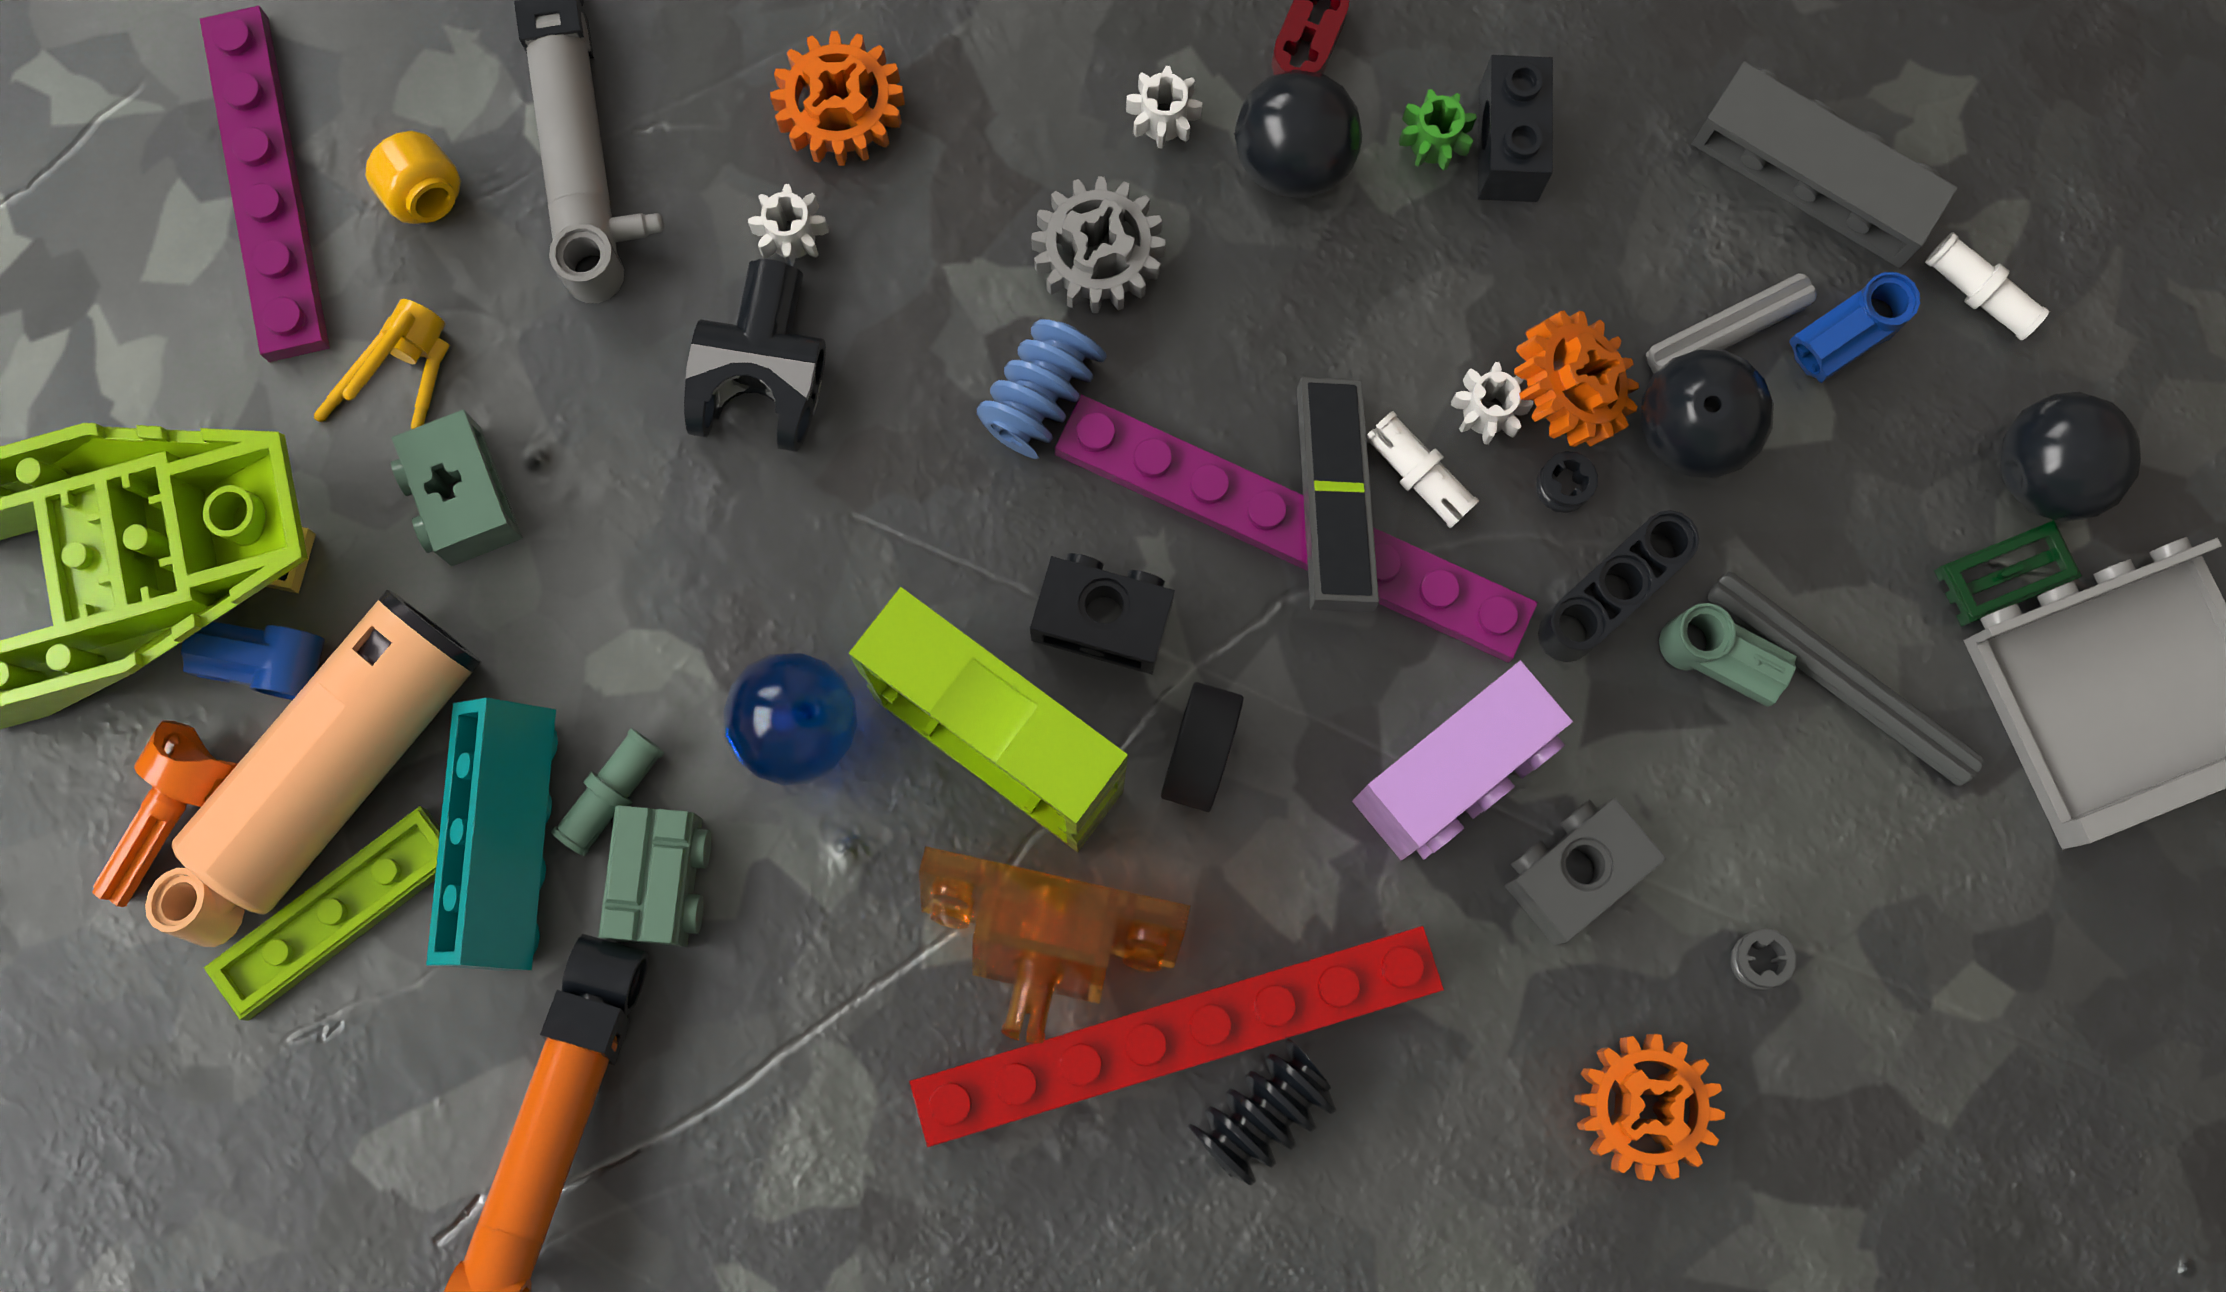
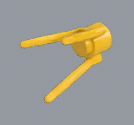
M401 299L377 337L315 411L314 419L318 422H323L344 398L346 400H353L390 353L409 364H416L420 357L426 358L414 406L415 410L411 429L424 425L439 365L450 347L447 342L438 338L446 325L444 320L421 304L408 299Z

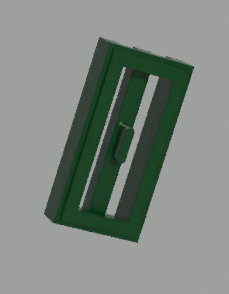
M2054 520L1934 570L1939 582L1945 580L1950 590L1945 593L1950 604L1956 602L1961 612L1956 615L1961 627L1980 620L1998 610L2019 604L2082 577ZM2043 539L2046 540L2050 550L1967 584L1961 574ZM2055 561L2061 572L1978 606L1972 596Z

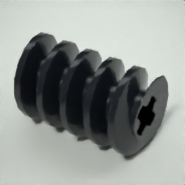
M1289 1038L1286 1039L1285 1045L1291 1059L1290 1062L1271 1053L1265 1059L1271 1075L1270 1080L1253 1071L1246 1074L1245 1079L1252 1095L1250 1098L1234 1089H1229L1226 1092V1099L1231 1110L1230 1115L1212 1106L1205 1110L1212 1130L1210 1133L1203 1131L1195 1125H1188L1189 1129L1230 1177L1234 1176L1248 1185L1256 1182L1249 1163L1252 1158L1271 1168L1276 1164L1269 1145L1270 1142L1274 1140L1290 1150L1296 1146L1289 1127L1293 1122L1310 1132L1316 1129L1309 1110L1312 1105L1330 1114L1336 1111L1329 1092L1331 1089L1329 1083L1306 1054Z

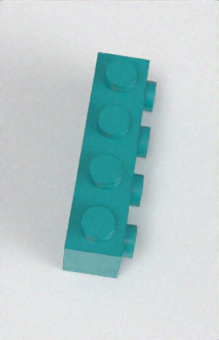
M493 698L453 703L426 965L496 971L532 970L533 955L537 950L540 939L539 926L536 922L539 889L543 885L546 874V865L543 858L545 825L550 818L552 810V800L549 794L551 761L556 754L558 746V736L555 730L556 709Z

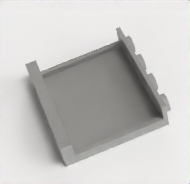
M2188 537L2166 544L2149 552L2154 563L2139 569L2135 568L2131 559L2120 562L2093 574L2098 585L2080 592L2074 581L2037 596L2041 607L2022 614L2018 604L1998 610L1980 619L1985 630L1963 640L2062 850L2095 842L2226 789V602L2202 556L2222 546L2218 537L2195 547H2192Z

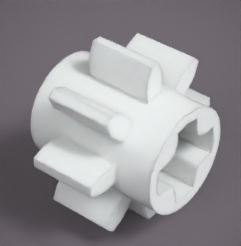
M1166 66L1163 73H1158L1151 77L1144 73L1139 74L1138 89L1140 94L1127 95L1126 112L1138 115L1134 121L1133 134L1135 137L1146 133L1150 138L1156 140L1157 147L1161 149L1165 141L1172 140L1177 136L1185 142L1189 140L1190 125L1188 120L1195 121L1201 119L1202 102L1190 99L1194 93L1195 86L1193 77L1183 81L1177 75L1172 74L1170 66ZM1159 104L1170 105V111L1158 110Z
M789 184L784 185L782 192L776 193L771 197L760 194L758 197L762 205L761 216L749 218L748 224L752 234L763 236L758 243L761 255L767 258L776 252L784 257L786 263L790 266L794 265L796 258H800L807 253L816 258L819 254L815 245V235L829 233L825 217L815 215L819 208L816 196L811 193L802 199L792 193ZM794 220L791 223V230L784 231L787 227V221Z
M1495 362L1490 372L1482 377L1477 371L1469 369L1463 379V383L1470 392H1456L1451 401L1452 407L1463 409L1464 421L1459 430L1465 432L1471 428L1475 432L1482 434L1483 442L1486 445H1489L1495 433L1503 430L1512 438L1516 436L1522 426L1515 415L1528 414L1533 406V400H1522L1520 398V386L1524 379L1518 376L1513 378L1511 375L1501 372L1500 362ZM1496 398L1501 402L1502 407L1494 405L1488 409L1481 401L1483 399L1489 402Z

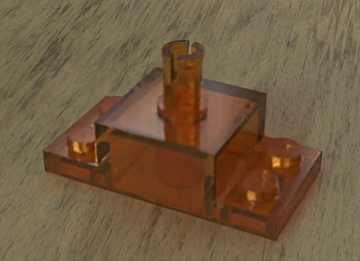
M925 846L919 869L921 912L931 914L930 918L934 922L950 928L965 929L969 927V923L976 924L972 938V975L1014 985L1006 1020L1002 1025L1001 1032L1005 1036L1019 1041L1024 1016L1030 1014L1025 1042L1038 1044L1044 1042L1046 1035L1044 1032L1053 994L1100 1004L1110 955L1123 957L1125 965L1141 971L1157 972L1161 970L1162 966L1174 969L1186 931L1191 907L1186 904Z

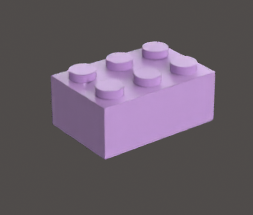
M1520 660L1371 781L1352 802L1401 861L1415 851L1424 860L1464 829V826L1457 819L1460 814L1466 811L1474 819L1515 787L1507 777L1511 772L1515 771L1523 779L1562 749L1565 744L1557 735L1573 721Z

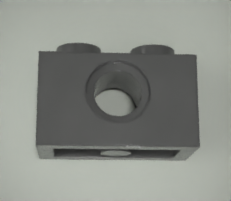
M1616 798L1609 800L1598 808L1589 799L1560 823L1567 833L1548 848L1542 840H1539L1511 863L1518 874L1504 886L1554 946L1571 940L1667 859ZM1572 850L1586 854L1593 864V877L1588 884L1576 882L1567 871L1566 860Z

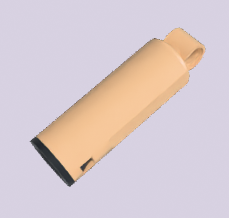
M386 590L173 839V852L185 868H175L165 872L154 882L149 890L145 908L146 917L151 925L161 932L196 945L216 947L226 943L236 934L242 924L245 909L257 914H267L478 667L481 661L450 634L392 591Z

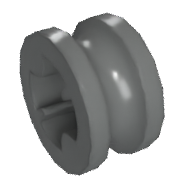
M1760 929L1746 934L1736 942L1731 952L1730 963L1733 973L1740 983L1750 989L1762 991L1780 986L1790 979L1796 969L1797 957L1793 945L1786 936L1776 930ZM1769 945L1777 954L1776 958L1771 959V963H1777L1778 968L1775 973L1768 969L1757 974L1749 964V962L1756 958L1748 956V951L1751 946L1759 950Z

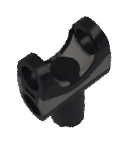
M772 259L750 261L737 324L702 319L698 321L694 330L686 366L684 415L686 430L689 435L707 437L712 429L714 418L719 419L723 407L732 398L744 393H759L775 402V413L779 414L777 427L778 449L797 452L802 446L818 403L825 366L826 344L822 338L792 334L803 279V273L798 268Z

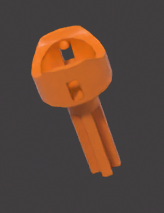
M161 721L134 765L136 773L153 788L147 793L139 811L95 882L92 893L99 899L110 900L118 907H126L175 824L186 810L187 804L202 807L238 763L216 760L199 738L195 728L175 721Z

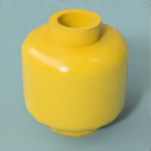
M416 131L395 133L383 139L373 149L366 162L365 176L371 190L388 212L404 223H429L443 218L451 211L460 191L461 180L456 166L439 145L424 133Z

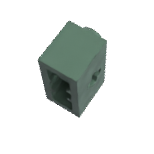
M464 409L391 437L399 459L391 461L392 471L404 495H413L420 515L412 518V524L421 546L427 553L434 551L449 565L455 566L523 539L483 431ZM457 481L458 483L453 486L455 497L446 500L445 498L451 495L449 484Z

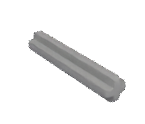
M1798 273L1653 345L1646 353L1647 363L1655 374L1672 358L1696 349L1724 350L1810 307L1817 299L1816 289L1806 274Z

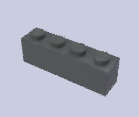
M1745 61L1691 143V145L1899 269L1922 247L1958 188L1944 180L1941 174L1933 167L1924 163H1915L1890 148L1888 143L1879 135L1869 131H1861L1836 116L1833 109L1825 103L1807 99L1785 86L1782 80L1774 73L1765 69H1756Z

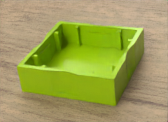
M902 587L898 589L848 653L858 672L868 682L867 687L878 704L965 767L1076 852H1079L1124 792L1127 753Z

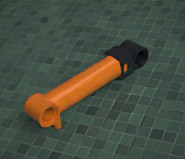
M582 934L578 938L564 971L561 991H556L540 1033L545 1039V1044L464 1260L460 1261L455 1267L444 1292H531L532 1283L530 1279L606 1068L608 1064L615 1065L630 1024V1020L626 1015L631 1013L642 991L649 964L648 952Z

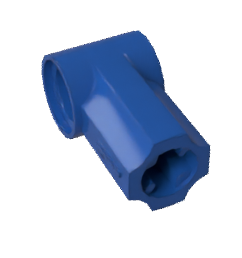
M1884 272L1874 276L1862 290L1795 334L1789 340L1794 352V359L1806 375H1810L1822 383L1876 345L1889 341L1918 311L1920 293L1915 283L1906 275L1897 272ZM1871 299H1879L1888 304L1893 312V318L1880 316L1874 310Z
M211 622L183 641L180 652L184 663L183 672L199 678L248 685L251 690L293 700L318 671L325 639L309 632L282 626L268 625L265 627V631Z

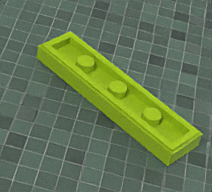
M421 806L416 808L203 967L240 1020L249 1021L435 881L440 826L426 808Z

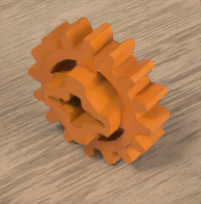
M831 31L829 44L823 46L819 44L813 35L807 37L809 52L804 55L793 49L787 52L791 70L775 69L774 77L780 89L770 92V98L774 110L779 111L775 115L778 128L781 133L790 132L789 139L792 148L796 152L810 144V151L814 162L820 163L827 152H833L838 166H845L847 152L856 151L863 161L868 160L869 151L867 145L874 141L877 145L886 148L889 145V139L885 126L900 128L902 124L900 110L896 107L905 105L903 86L897 85L900 82L898 67L896 63L886 64L885 51L881 45L872 48L867 53L863 35L857 33L849 45L842 44L838 31ZM875 84L878 89V98L874 109L869 107L868 99L872 95L871 87ZM804 87L808 90L809 96L803 101L805 109L800 112L799 97Z
M1565 310L1525 332L1528 340L1518 345L1516 352L1526 362L1514 368V374L1527 381L1528 387L1521 391L1519 395L1522 400H1533L1537 406L1531 417L1534 422L1546 418L1550 422L1549 436L1553 439L1566 433L1569 446L1576 447L1587 442L1589 447L1628 427L1629 424L1626 416L1636 412L1638 407L1628 397V394L1638 390L1639 383L1627 378L1626 370L1634 365L1632 358H1622L1619 351H1617L1622 342L1618 336L1610 340L1604 336L1605 323L1602 320H1598L1588 326L1585 312L1578 311L1568 316Z
M1647 1034L1643 1043V1050H1641L1634 1036H1625L1620 1038L1621 1055H1618L1609 1047L1601 1048L1597 1051L1598 1058L1604 1066L1601 1071L1583 1068L1580 1075L1592 1084L1591 1093L1575 1095L1574 1102L1582 1106H1588L1590 1108V1116L1579 1121L1577 1126L1579 1130L1597 1132L1599 1137L1589 1149L1593 1155L1602 1156L1611 1151L1614 1152L1611 1162V1169L1613 1171L1625 1173L1634 1162L1637 1179L1652 1181L1656 1165H1658L1660 1172L1665 1178L1676 1179L1679 1178L1678 1160L1683 1161L1689 1166L1699 1167L1703 1164V1161L1696 1150L1698 1144L1717 1146L1719 1139L1707 1130L1709 1121L1725 1119V1112L1710 1107L1709 1098L1721 1092L1722 1088L1720 1084L1703 1083L1700 1076L1709 1066L1706 1059H1695L1688 1063L1684 1061L1688 1044L1682 1041L1673 1042L1664 1051L1662 1035ZM1649 1061L1660 1064L1670 1071L1659 1075L1654 1080L1649 1079L1642 1070H1637L1634 1064ZM1612 1088L1616 1093L1614 1114L1609 1118L1608 1097ZM1641 1095H1659V1101L1653 1106L1654 1113L1658 1116L1657 1119L1640 1118L1639 1113L1646 1106L1640 1097ZM1689 1098L1690 1103L1688 1124L1684 1122L1685 1100ZM1644 1134H1649L1656 1143L1662 1144L1665 1149L1645 1153L1632 1148L1628 1144L1632 1140L1637 1141Z

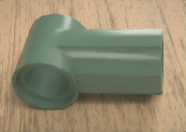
M1711 603L1697 604L1671 619L1662 628L1659 637L1660 651L1665 660L1673 667L1684 671L1697 670L1766 707L1776 703L1779 696L1788 687L1797 668L1795 666L1796 655L1736 625L1727 611ZM1688 624L1697 626L1704 633L1707 642L1705 651L1697 649L1690 642L1687 634Z

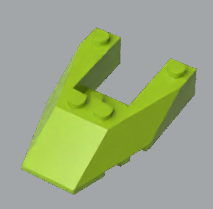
M81 423L0 446V540L38 530L53 626L0 640V730L48 717L135 673L308 559L284 434L274 431L200 428L201 431L167 430L161 426L136 425L137 428L103 427L96 423Z

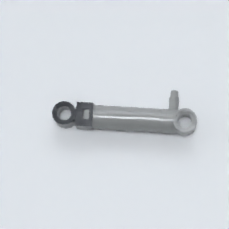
M515 0L519 40L528 58L553 239L550 245L549 259L554 271L575 299L585 303H601L613 297L619 291L624 281V267L617 254L616 242L646 238L649 234L661 233L664 230L663 217L659 213L646 215L644 213L612 217L589 60L594 58L589 20L582 7L584 0ZM588 256L600 257L597 265L586 272L575 271L578 262Z

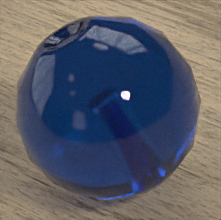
M797 652L770 654L748 665L731 685L722 713L724 737L735 759L754 776L783 786L809 784L830 773L851 747L857 727L855 698L844 677L827 662Z

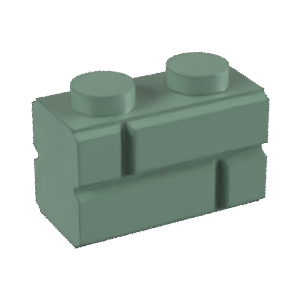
M615 806L598 938L615 942L687 947L689 933H699L703 918V895L694 894L697 868H707L711 852V831L709 829H702L703 818L688 811Z

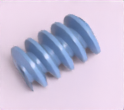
M1039 319L1032 325L1031 335L1034 340L1026 339L1018 346L1017 354L1020 360H1011L1005 365L1004 375L1008 381L998 380L991 386L990 394L994 401L985 400L977 407V415L980 421L995 438L1012 450L1033 459H1038L1039 456L1029 445L1030 439L1034 438L1046 443H1050L1053 439L1052 434L1043 425L1042 421L1048 418L1057 422H1064L1067 418L1066 414L1056 404L1057 399L1062 398L1070 402H1077L1080 398L1079 393L1069 383L1071 378L1073 377L1084 382H1091L1093 379V373L1083 363L1085 357L1097 362H1104L1107 358L1105 351L1086 334L1064 322Z

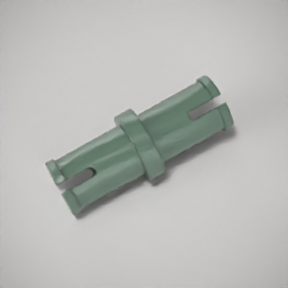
M630 728L626 738L599 773L596 774L592 771L583 781L587 788L558 826H555L551 831L559 841L580 855H587L589 848L614 817L615 806H631L633 801L629 796L659 757L661 758L665 753L655 743L633 728Z

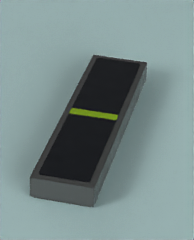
M1301 377L1297 387L1310 610L1374 612L1379 603L1362 380Z

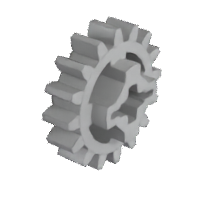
M1098 176L1095 190L1086 191L1085 186L1077 179L1073 181L1072 197L1067 199L1057 191L1052 193L1051 201L1054 213L1047 210H1039L1037 213V226L1042 231L1034 232L1031 236L1032 250L1040 253L1034 258L1036 273H1050L1047 278V291L1050 294H1054L1063 288L1067 289V306L1071 308L1079 303L1081 297L1090 299L1092 313L1099 312L1103 299H1111L1112 304L1117 310L1123 309L1124 293L1127 291L1141 299L1145 295L1146 290L1143 277L1157 280L1160 274V263L1154 258L1163 257L1165 252V239L1156 237L1162 230L1161 216L1153 215L1146 217L1149 211L1150 199L1144 195L1133 202L1129 200V183L1125 181L1115 192L1107 191V183L1105 177ZM1124 221L1129 223L1135 231L1139 246L1135 245L1134 237L1125 234L1123 230ZM1109 230V243H1102L1097 251L1093 250L1088 259V245L1095 247L1100 239H1104ZM1057 243L1063 246V252L1073 256L1074 265L1072 269L1067 267L1061 259Z

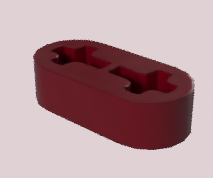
M1293 0L1275 43L1271 64L1273 74L1276 75L1290 70L1323 74L1345 24L1350 0H1329L1331 1L1330 9L1324 12L1319 25L1310 22L1313 5H1316L1319 0ZM1302 40L1311 43L1308 61L1305 60L1301 68L1294 67L1290 64L1291 56L1297 53Z

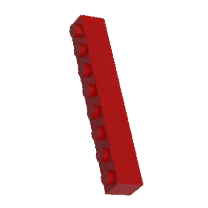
M1420 926L911 1080L909 1083L926 1145L931 1147L1443 991L1444 988L1424 927Z

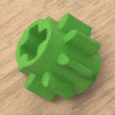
M1429 89L1421 108L1415 104H1407L1402 120L1409 126L1402 130L1399 145L1411 146L1413 153L1416 155V166L1419 167L1424 162L1438 163L1444 171L1449 166L1453 151L1462 156L1468 155L1473 139L1467 133L1473 129L1477 116L1474 113L1465 114L1463 107L1459 103L1460 94L1456 93L1452 97L1445 95L1437 96L1433 89Z

